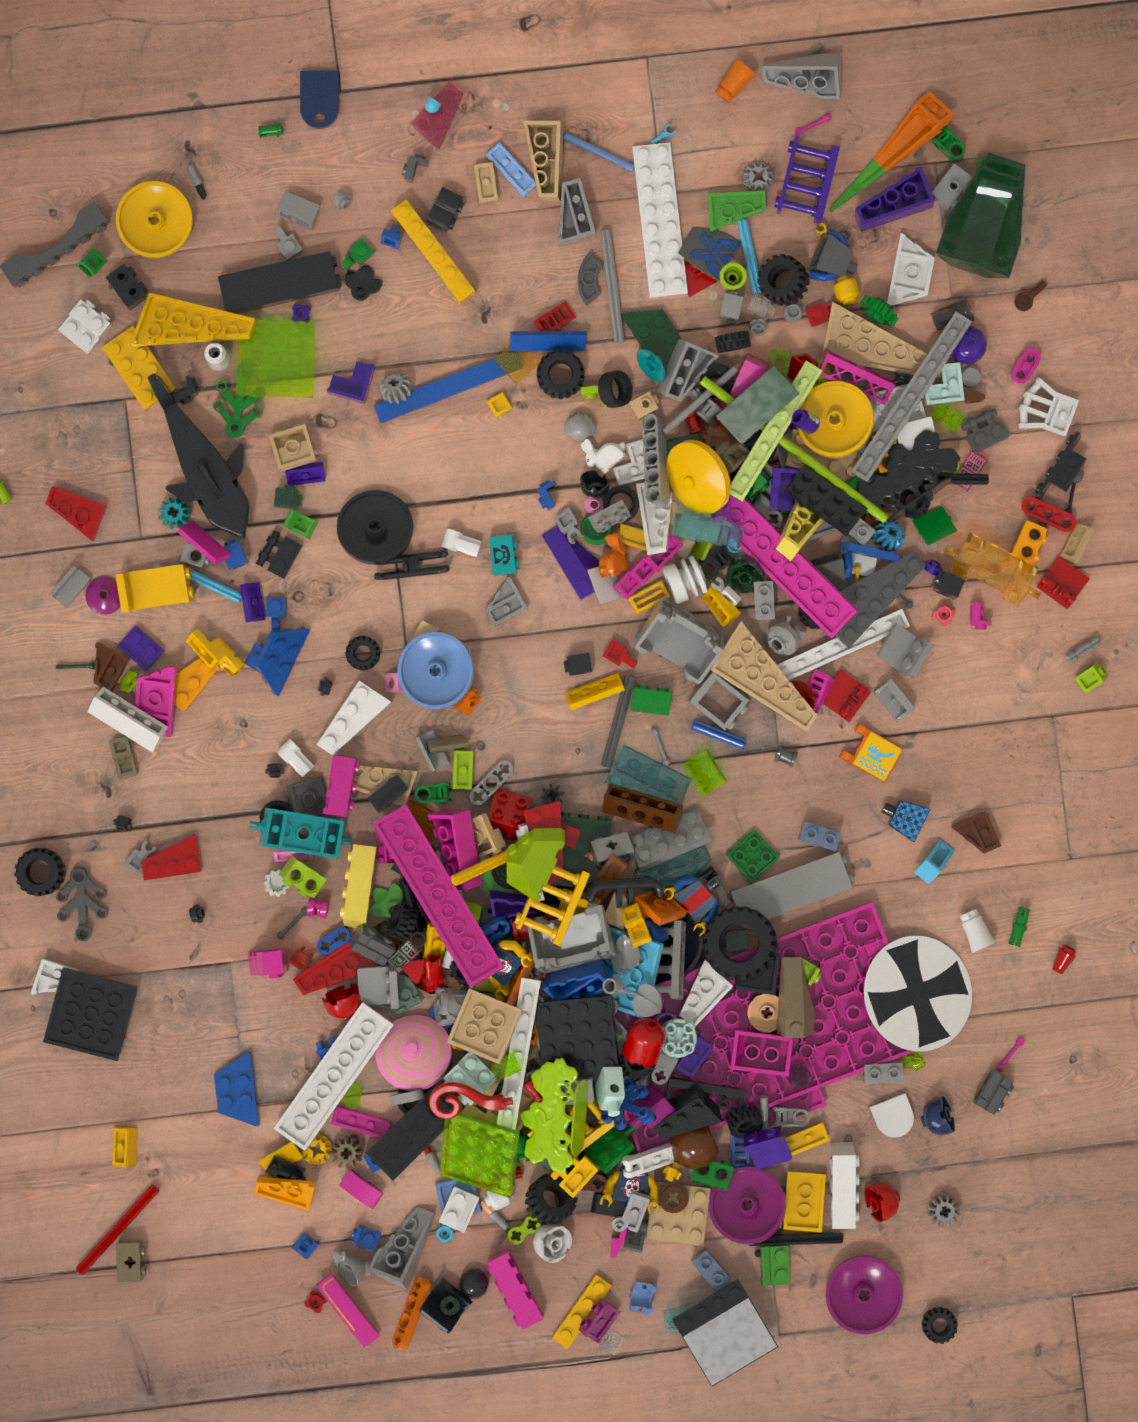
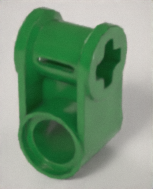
M944 126L941 130L942 132L933 137L931 142L950 161L959 162L964 157L965 146L947 126ZM958 148L961 154L956 156L952 154L951 150Z
M450 782L420 786L415 791V799L420 803L451 802L452 799L449 798L448 788ZM420 789L428 791L429 796L426 800L418 798L417 794Z

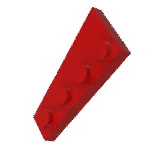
M349 941L295 977L293 981L302 995H307L357 977L358 968L375 967L376 964L369 958L351 950Z

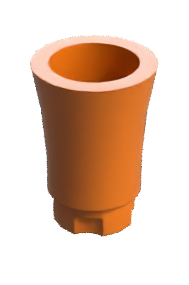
M735 59L715 92L726 102L730 103L733 97L735 98L756 74L740 60Z

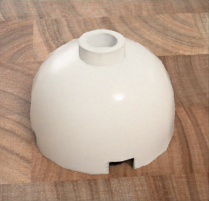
M559 1224L542 1225L533 1237L535 1252L540 1258L550 1263L562 1260L566 1256L564 1253L567 1251V1248L570 1249L572 1245L570 1231Z

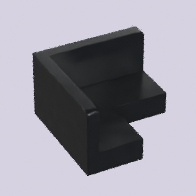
M776 955L775 960L771 964L772 966L762 976H758L750 981H736L735 989L775 995L780 956Z

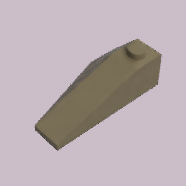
M781 957L777 1034L784 1038H804L814 1034L815 1012L801 957Z

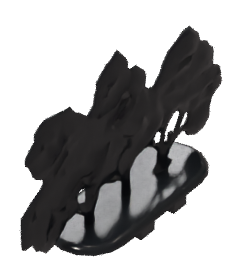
M924 430L914 439L912 450H907L902 444H893L888 451L889 458L885 462L888 474L882 476L874 473L868 483L859 478L857 492L885 513L887 508H898L888 519V523H892L908 512L912 515L918 511L917 506L924 501L927 504L931 502L933 495L942 490L952 480L948 477L938 482L939 474L956 472L957 462L961 457L953 448L940 449L939 434L931 432V430ZM931 470H934V471H935V475H934V476H933L932 473L930 472ZM927 480L934 484V486L922 494L919 492V487H921L923 481ZM906 490H912L916 498L903 505L900 502L901 494ZM885 497H890L895 501V503H893L892 501L889 504L883 501V499ZM866 511V513L864 514V515H867V514H868L873 520L879 521L877 518H875L873 515H871V514H870L869 512H867V511Z

